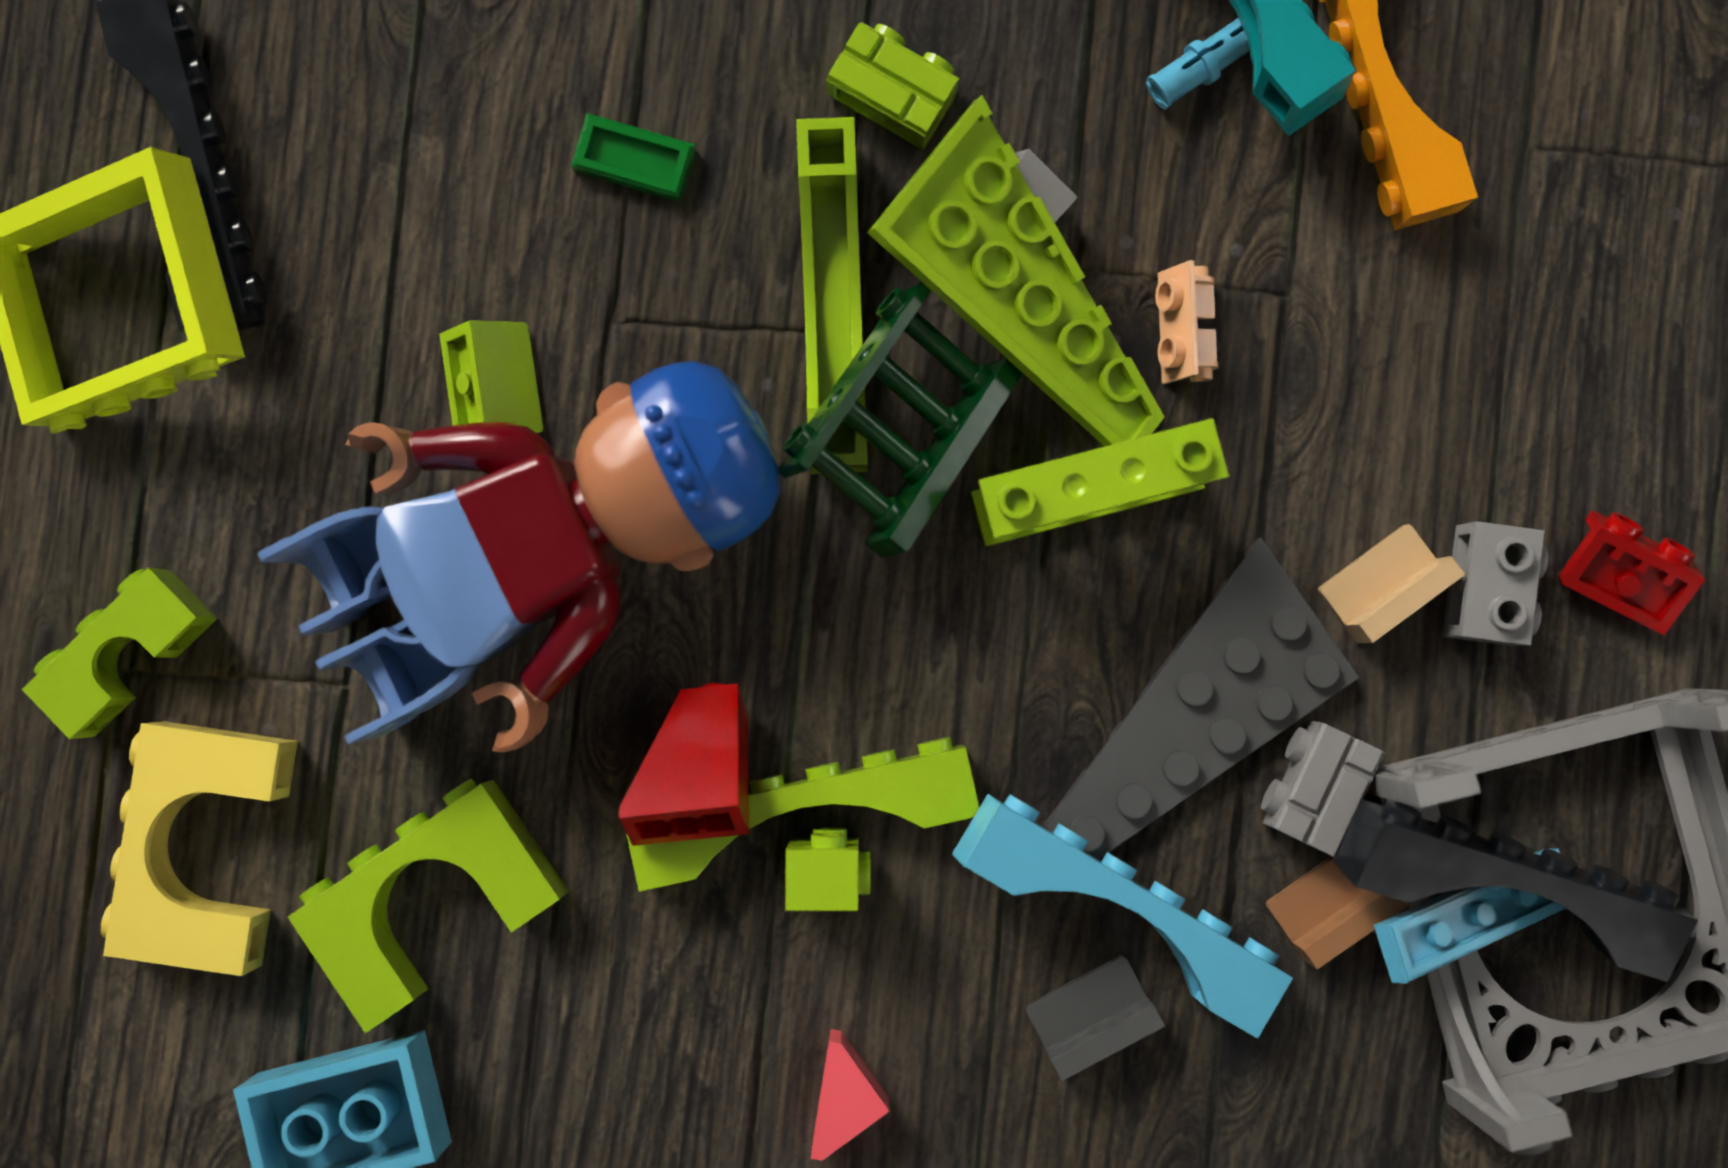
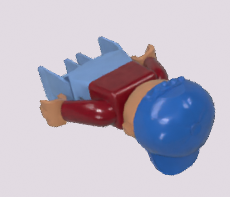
M697 361L677 362L656 368L630 385L620 382L611 384L601 392L596 401L597 416L590 421L581 434L576 448L574 465L567 459L556 457L549 443L530 428L507 421L458 424L414 431V433L406 429L369 422L359 425L349 432V438L345 445L371 453H377L384 446L388 445L393 454L391 469L386 474L370 481L375 494L391 496L407 488L416 481L421 470H464L483 472L488 475L459 486L449 492L385 508L363 507L337 513L257 553L262 563H298L304 565L314 574L323 587L331 609L301 624L299 629L302 635L332 633L360 619L370 612L373 605L389 597L393 598L404 618L403 621L392 627L382 628L315 662L319 670L341 667L355 669L365 679L376 697L381 718L345 735L347 744L350 745L381 737L411 722L419 714L450 698L468 684L482 663L497 657L521 640L535 626L556 616L554 624L542 644L521 671V681L513 679L486 685L471 693L477 705L505 696L511 700L515 708V724L512 729L497 733L492 751L504 753L522 748L532 741L542 731L547 722L549 710L547 703L581 670L612 632L620 613V589L616 579L622 572V564L615 548L620 553L637 561L650 564L670 563L677 570L693 571L709 565L714 556L713 549L717 551L725 550L743 541L758 530L772 515L781 492L779 468L767 429L758 412L753 409L740 387L718 367Z

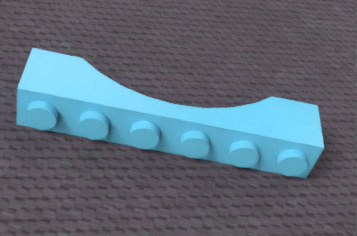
M987 794L952 853L964 867L1014 896L1039 891L1079 892L1109 899L1137 912L1154 927L1168 944L1182 969L1190 994L1211 1012L1258 1039L1293 980V977L1275 966L1280 955L1251 937L1248 938L1244 946L1232 940L1228 935L1233 927L1204 909L1201 910L1197 918L1180 909L1185 898L1159 882L1154 881L1150 890L1132 879L1138 870L1107 852L1102 861L1088 854L1084 850L1089 841L1062 824L1058 823L1054 832H1051L1036 823L1035 820L1040 812L1017 797L1009 794L1003 803Z

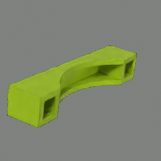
M854 117L796 119L805 310L807 423L811 421L863 345ZM865 388L857 399L864 407ZM842 421L826 444V447L854 471L868 472L867 440L845 421ZM811 466V474H821Z
M951 737L917 744L919 751L917 755L897 759L895 749L862 756L863 767L841 771L839 762H832L805 769L807 779L785 784L783 774L749 781L751 789L749 792V829L768 818L799 808L830 804L873 808L898 815L924 829L974 818L979 809L966 747L963 744L952 746ZM627 835L638 891L641 892L697 879L713 857L739 835L632 846Z

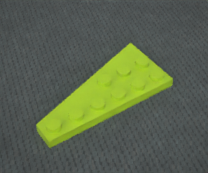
M983 95L973 101L867 233L1104 447L1151 435L1165 416L1132 358L1125 357L1108 327L1112 324L1102 305L1096 306L1082 281L1085 275L1041 197H1035L1017 167L1020 160L1010 143L1004 144L989 117L993 113Z

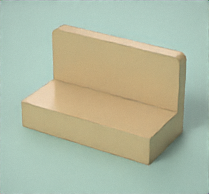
M1410 524L1399 527L1318 588V592L1356 644L1374 643L1466 574L1452 556L1436 558Z

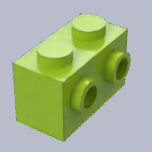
M841 827L813 828L811 837H791L786 848V911H858V896L870 895V852H859V837H847V828Z

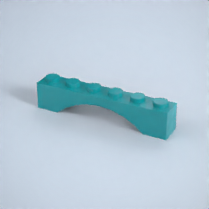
M1228 0L1235 9L1248 39L1253 65V95L1288 136L1343 99L1356 69L1353 67L1346 49L1340 43L1331 41L1316 24L1311 9L1304 1Z

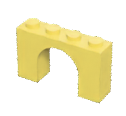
M166 721L141 723L140 732L134 736L129 751V761L134 766L131 787L125 793L120 806V820L122 823H125L121 846L114 853L110 867L111 878L115 880L112 903L106 908L101 922V935L103 938H106L103 956L243 976L262 966L271 909L212 901L188 890L178 879L171 866L168 855V836L178 812L187 802L201 793H215L269 802L289 797L298 741Z

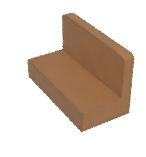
M1330 856L1268 899L1266 907L1302 960L1315 969H1319L1374 931V924L1397 915L1413 902L1407 903L1355 887L1334 863L1335 857Z

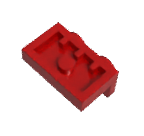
M1592 510L1585 519L1590 531L1558 575L1561 584L1665 635L1706 580L1693 562L1696 555L1687 547L1672 539L1664 538L1661 543H1658L1642 535L1644 529L1638 523L1620 513L1613 512L1608 518Z

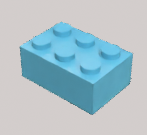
M425 1030L258 1072L233 1089L252 1168H413L435 1162L452 1142Z

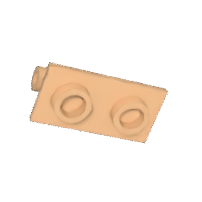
M1192 260L1158 272L1155 300L1159 308L1160 341L1157 354L1161 364L1162 384H1168L1189 377L1191 382L1213 380V370L1218 369L1216 329L1198 328V320H1211L1215 318V278L1209 276L1207 266H1194V261Z

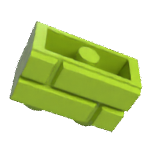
M863 22L858 23L846 43L844 51L840 53L827 76V95L924 150L957 94L959 78L952 75L954 68L949 62L934 53L926 52L921 57L904 47V38L886 25L877 24L873 29Z

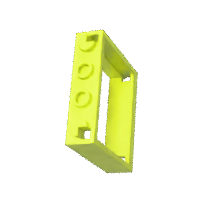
M149 147L0 213V346L22 425L49 427L50 432L53 434L67 429H83L87 426L85 419L95 415L105 417L127 412L132 408L130 402L139 398L154 399L171 395L177 391L176 384L185 380L200 381L217 377L216 371L220 370L219 367L245 357L191 158ZM150 201L188 341L64 390L27 253Z

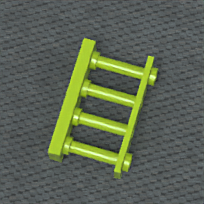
M1211 418L978 480L980 489L971 491L970 496L985 548L1205 489V483L1227 478L1229 474L1214 419Z

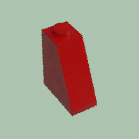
M708 683L698 688L680 690L619 807V819L632 846L749 834L748 713L738 683L726 685Z

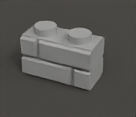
M1310 721L1306 729L1299 727L1292 735L1286 748L1285 757L1291 760L1283 780L1274 779L1263 797L1261 810L1267 812L1262 823L1336 858L1361 799H1364L1385 752L1322 722Z

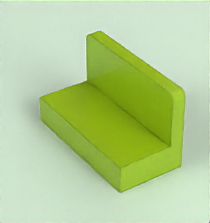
M469 320L439 334L452 425L507 421L526 426L535 433L542 432L543 423L529 328L525 322Z

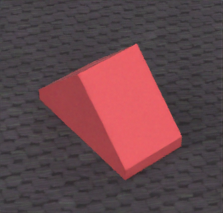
M834 1029L830 1030L811 1151V1159L823 1161L890 1112L889 1096L844 1033Z

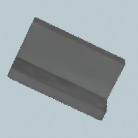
M1122 955L1032 1001L1025 1007L1026 1013L1061 1081L1165 1027L1154 1004L1146 996L1129 961Z

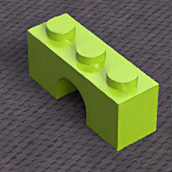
M148 567L146 570L140 569L129 575L117 589L120 595L105 610L98 609L85 617L75 629L78 636L64 649H57L40 660L33 670L36 676L21 689L69 740L96 737L136 698L122 683L117 672L119 654L129 642L136 640L154 658H177L218 619L172 570Z

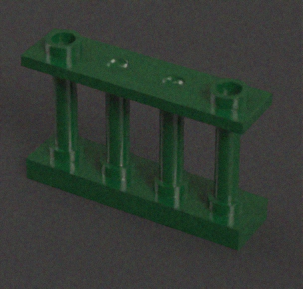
M922 282L904 291L898 287L882 301L876 311V315L881 318L811 421L800 424L787 438L782 448L787 455L778 467L779 474L787 478L808 471L812 466L873 517L871 523L875 528L864 544L881 558L908 553L1023 375L1006 357L986 365L983 362L979 364L974 363L917 311L931 292ZM903 331L962 382L960 389L964 392L955 406L947 408L887 356ZM873 375L933 426L931 433L935 437L925 451L916 452L857 401ZM842 421H845L903 471L902 478L905 482L895 497H885L826 447V444Z

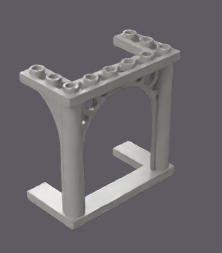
M1686 688L1379 766L1366 794L1380 797L1382 806L1385 805L1388 799L1406 804L1422 814L1421 818L1437 823L1440 817L1439 803L1481 793L1476 774L1648 730L1651 732L1690 876L1694 901V917L1698 919L1680 965L1662 989L1648 1001L1625 1014L1600 1021L1571 1022L1543 1016L1515 1001L1492 978L1477 950L1427 973L1454 1077L1442 1081L1447 1103L1511 1152L1521 1155L1539 1154L1551 1149L1553 1141L1572 1137L1566 1112L1554 1105L1562 1100L1561 1094L1581 1089L1592 1093L1604 1092L1618 1086L1617 1080L1638 1075L1642 1078H1658L1673 1073L1674 1065L1690 1061L1710 1064L1728 1059V792L1711 731L1728 730V690ZM1448 891L1436 893L1428 897L1414 901L1409 906V909L1421 903H1424L1430 899H1433L1439 895H1442ZM1713 949L1712 963L1720 965L1722 974L1716 970L1703 967L1702 957L1707 951ZM1696 980L1709 982L1719 994V1007L1710 1013L1697 1012L1686 1000V987ZM1478 982L1484 988V990L1481 993L1479 990ZM1491 1005H1501L1505 1010L1506 1016L1502 1017L1495 1024L1491 1032L1489 1023H1495L1496 1020L1489 1013L1488 1007ZM1672 1007H1675L1677 1012L1684 1018L1678 1021L1665 1019L1664 1022L1666 1024L1661 1025L1660 1014ZM1521 1025H1532L1536 1032V1043L1532 1052L1522 1061L1511 1062L1506 1054V1044L1509 1036ZM1614 1027H1620L1622 1035L1610 1038V1031ZM1565 1035L1569 1037V1049L1560 1046L1551 1052V1042L1554 1038Z

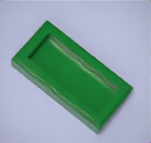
M586 113L571 168L574 172L681 202L696 147L693 143Z

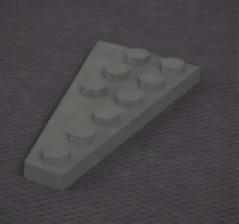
M1261 537L1255 539L1237 568L1223 582L1214 594L1213 600L1167 657L1138 696L1139 699L1122 722L1118 723L1109 735L1108 741L1088 768L1083 770L1044 823L1048 830L1054 832L1058 823L1062 824L1088 840L1089 843L1084 851L1099 860L1107 852L1109 853L1359 679L1357 673Z

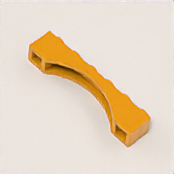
M1318 0L1320 3L1325 2L1331 20L1329 39L1340 43L1346 49L1351 58L1352 65L1356 69L1346 91V97L1350 106L1353 109H1358L1364 128L1361 133L1363 153L1368 162H1374L1380 181L1377 188L1378 202L1384 215L1391 217L1394 230L1461 211L1478 198L1462 143L1439 128L1413 102L1397 78L1383 43L1378 18V0Z

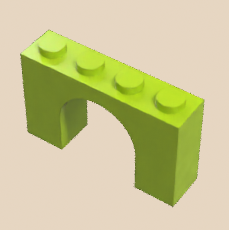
M472 778L462 783L443 797L448 807L430 819L425 811L402 824L395 830L400 840L384 851H381L379 846L375 844L347 863L352 873L336 884L333 883L330 877H327L299 896L304 906L287 917L365 1034L429 989L396 941L388 920V899L393 884L401 872L412 862L424 859H437L453 863L464 869L481 887L511 933L570 892L494 779L481 783L478 786Z

